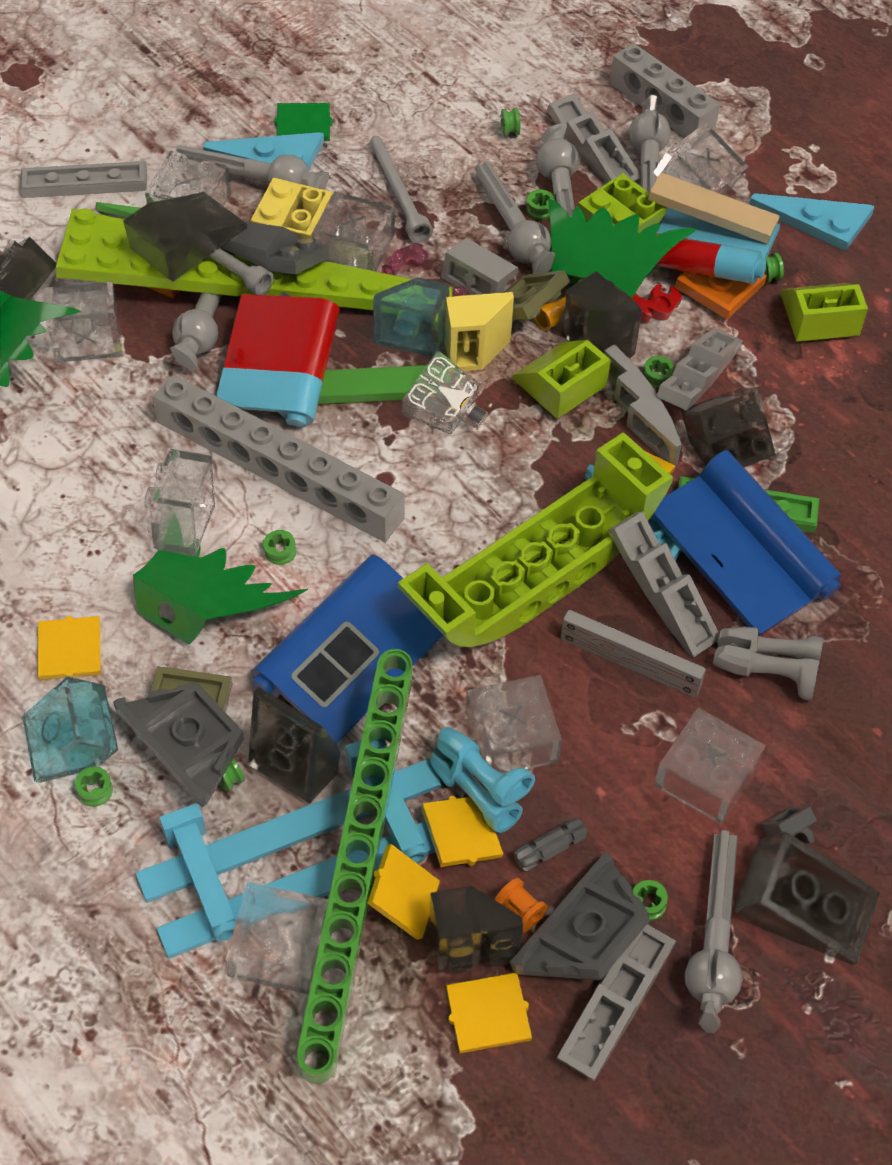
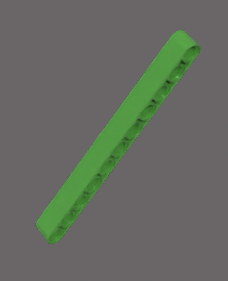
M400 649L385 651L377 662L297 1050L300 1072L307 1081L314 1084L328 1081L335 1074L338 1065L369 906L367 902L373 886L374 871L376 870L412 686V660L405 651ZM390 669H400L404 672L398 677L386 674ZM386 703L397 707L391 713L382 712L378 708ZM377 739H384L391 743L384 749H377L371 745ZM371 775L379 776L384 780L377 786H369L363 782L366 777ZM363 812H369L376 817L370 824H361L355 820ZM355 850L365 851L369 855L361 863L351 862L347 858ZM346 889H355L361 893L357 901L350 903L341 900L339 896ZM339 928H347L353 932V937L345 943L334 941L331 935ZM331 968L341 969L346 974L344 979L337 984L327 983L323 980V975ZM323 1009H330L337 1014V1019L329 1026H321L314 1021L315 1015ZM314 1051H322L329 1056V1060L323 1068L312 1069L305 1064L307 1056Z

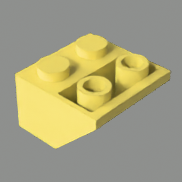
M273 177L250 221L251 223L285 227L301 235V239H312L333 198V192Z
M513 292L446 297L445 347L447 360L455 366V368H449L450 372L482 370L511 342Z

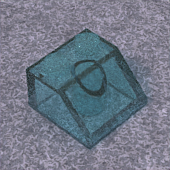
M417 277L376 293L373 298L374 344L438 358L445 339L446 297H449V284Z
M67 676L22 716L34 782L50 781L79 774L88 767H99L118 751L105 685Z

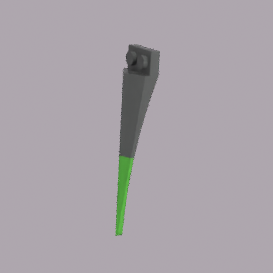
M96 202L97 211L153 223L149 215L155 209ZM158 210L213 245L234 253L258 266H262L268 271L296 275L329 258V245L316 244V240L311 238L301 239V235L285 227Z

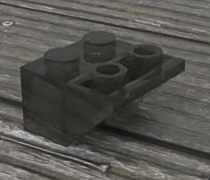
M30 236L19 243L13 240L3 251L0 250V291L17 298L31 300L56 268L57 263Z
M596 271L567 289L562 335L569 341L588 340L602 353L615 344L627 357L631 358L636 353L642 309L634 300L629 299L618 290L613 282L605 279Z
M738 388L695 404L687 411L681 410L689 442L705 465L725 450H728L743 467L776 455L759 390Z
M473 886L430 893L429 926L438 972L449 970L451 973H461L470 970L473 965L489 963L492 966L505 965L510 963L520 951L523 921L522 917Z

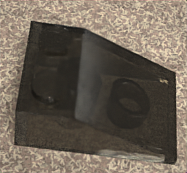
M205 192L147 203L123 220L130 248L172 282L247 229V223Z
M257 687L253 691L248 765L310 804L337 776L341 751L323 726L262 688Z
M783 832L758 840L733 910L768 932L853 965L858 962L880 892L789 833Z

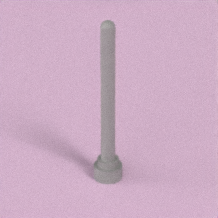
M373 136L370 144L407 218L405 230L410 240L414 243L427 241L433 234V228L428 218L418 214L382 139L379 136Z
M153 210L150 213L149 217L153 223L242 277L246 288L256 295H264L272 286L273 274L262 266L249 267L162 212Z

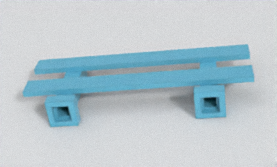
M377 739L371 743L377 749L387 748V743L384 739ZM361 740L345 746L346 765L352 777L355 774ZM430 759L413 764L394 773L385 819V826L389 836L381 840L376 870L379 868L386 845H394L417 864L423 861L427 855L435 852L426 822L415 824L405 801L442 787L437 773L429 762ZM371 775L364 779L365 784L369 786H377L384 781L376 775ZM351 789L208 845H205L201 836L206 834V829L198 803L159 817L168 847L177 845L181 855L136 872L145 900L149 903L193 885L203 910L157 927L168 959L215 940L219 942L227 941L235 937L242 929L329 895L337 856L230 899H227L218 875L344 826ZM363 812L355 820H360L372 814ZM355 850L347 858L351 862L361 863L369 855L365 851Z

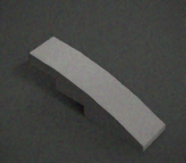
M575 93L549 103L547 111L556 124L563 122L567 125L564 134L565 138L576 147L579 156L606 184L622 173L634 182L641 181L639 171L611 128L605 130L593 111L587 113Z
M711 329L692 343L688 356L676 364L673 375L660 385L656 397L687 411L702 397L724 371L740 349L743 340L719 329Z
M614 344L606 349L604 354L610 359L608 379L616 385L614 400L629 412L626 426L659 457L677 466L682 443L671 416L661 399L656 397L657 392L638 367Z
M643 511L632 514L608 529L624 561L644 594L688 655L695 657L718 642L719 632L690 574L682 575L667 543H658Z
M648 924L644 927L610 968L602 984L598 985L557 1056L558 1060L595 1081L672 952L676 940Z

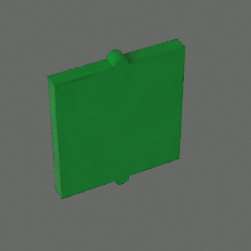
M277 103V118L274 119V125L277 127V136L320 132L324 133V141H330V126L333 125V119L330 117V103Z

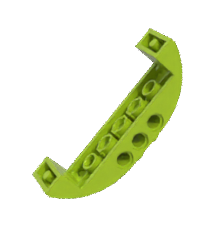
M623 432L597 449L594 472L591 478L445 576L441 577L426 563L400 580L398 588L451 643L460 647H474L500 639L534 619L610 563L620 551L608 529L636 512L643 511L648 521L672 484L673 476Z

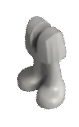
M757 627L725 628L720 631L717 642L718 648L715 651L713 664L723 670L747 677L752 672L788 677L796 682L800 698L812 701L824 638L811 636L804 640L774 639L758 636ZM763 654L786 655V656L794 657V658H797V659L779 658V657L768 656V655H763Z

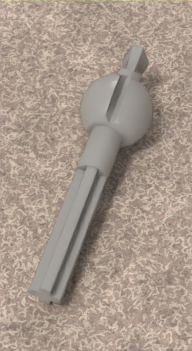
M650 95L642 103V113L632 121L629 128L630 142L638 152H641V187L649 193L659 176V152L669 143L671 134L668 120L656 111V95Z
M562 122L548 127L540 137L544 144L537 154V167L543 176L552 181L555 201L571 217L575 206L570 177L579 166V154L573 144L563 139L567 125Z
M178 145L176 148L177 154L174 156L175 161L179 163L266 181L269 185L274 177L325 190L329 179V172L317 174L309 172L307 164L295 155H281L273 160L272 163Z
M484 161L482 165L477 164L475 167L476 176L511 230L507 239V246L511 256L520 263L532 264L533 274L548 272L552 267L555 253L549 252L551 236L548 229L540 222L526 220L488 161Z
M202 293L195 309L180 314L174 321L172 336L176 345L171 347L170 350L177 363L191 371L198 369L196 355L210 351L217 342L219 330L213 316L222 296L220 294Z
M722 830L721 834H714L704 948L690 958L684 974L685 985L695 1000L701 1003L700 1009L703 1013L699 1018V1025L706 1033H715L720 1027L721 1020L717 1014L721 1011L722 1005L735 999L743 982L742 969L733 955L728 953L738 837L737 835H730V832Z

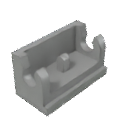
M466 238L446 252L441 278L469 295L503 293L510 287L506 283L517 274L518 267Z

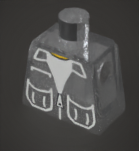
M440 351L436 352L402 400L401 413L447 434H452L461 421L478 430L488 415V412L474 404L478 396V384Z

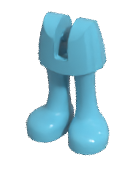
M450 727L442 728L436 741L437 748L433 750L429 760L433 769L447 787L459 785L481 810L483 818L489 827L498 833L506 832L521 817L523 808L516 801L523 798L531 790L535 782V776L526 768H516L506 774L495 770L482 758L479 746L468 736Z

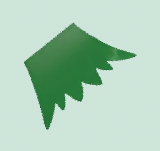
M552 199L548 200L552 252L555 253L551 272L565 270L570 280L568 283L570 285L628 298L634 297L647 275L671 248L697 231L695 228H681L656 235L661 225L657 223L638 233V214L629 216L613 226L612 218L604 207L596 211L586 223L585 216L578 206L575 207L570 217L558 202Z
M0 291V386H9L10 371L8 359L27 360L33 358L34 354L26 336L45 333L47 330L40 322L81 312V310L68 306L21 299Z
M174 513L167 535L157 553L143 568L133 574L135 600L139 614L187 644L192 643L197 638L208 619L269 607L294 598L308 590L299 589L263 593L272 585L271 583L246 585L245 583L254 572L255 565H243L223 570L227 558L225 548H220L208 555L199 557L201 550L199 541H195L187 548L185 547L182 526L177 513ZM161 603H168L173 608L175 613L173 622L160 617L159 606Z

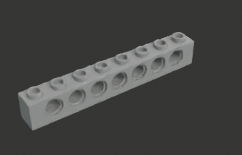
M174 374L152 396L157 423L385 543L405 519V493Z

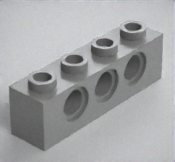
M635 43L613 55L610 84L641 107L642 103L650 95H656L657 113L662 114L668 120L671 129L693 145H696L715 132L720 103Z

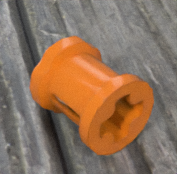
M515 878L497 894L494 905L498 909L504 908L519 923L518 929L525 933L544 917L548 910V905L544 901L538 902L523 888L524 882L520 878Z

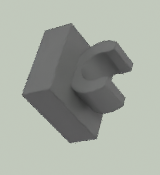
M791 806L761 823V826L767 838L780 839L781 848L786 853H795L797 848L793 841L794 836L798 834L802 843L811 844L814 842L813 833L807 826L817 820L810 806Z

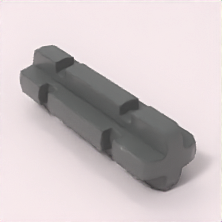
M573 818L564 823V828L558 826L533 840V845L526 844L517 849L514 858L520 869L528 871L538 865L537 861L544 862L568 849V844L572 843L575 845L587 837V829L579 818Z

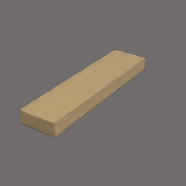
M660 172L648 198L650 201H656L657 204L768 244L780 217L777 214Z

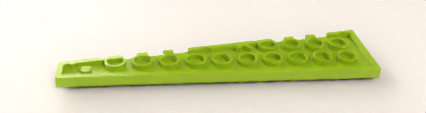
M72 208L56 264V278L240 297L241 294L256 295L246 288L242 277L159 226L97 214L87 208L79 210ZM218 247L249 267L258 266L234 253H231L221 247ZM322 261L296 275L270 271L274 277L273 283L268 292L264 294L271 296L322 298L336 303L339 307L445 317L446 297H452V287Z

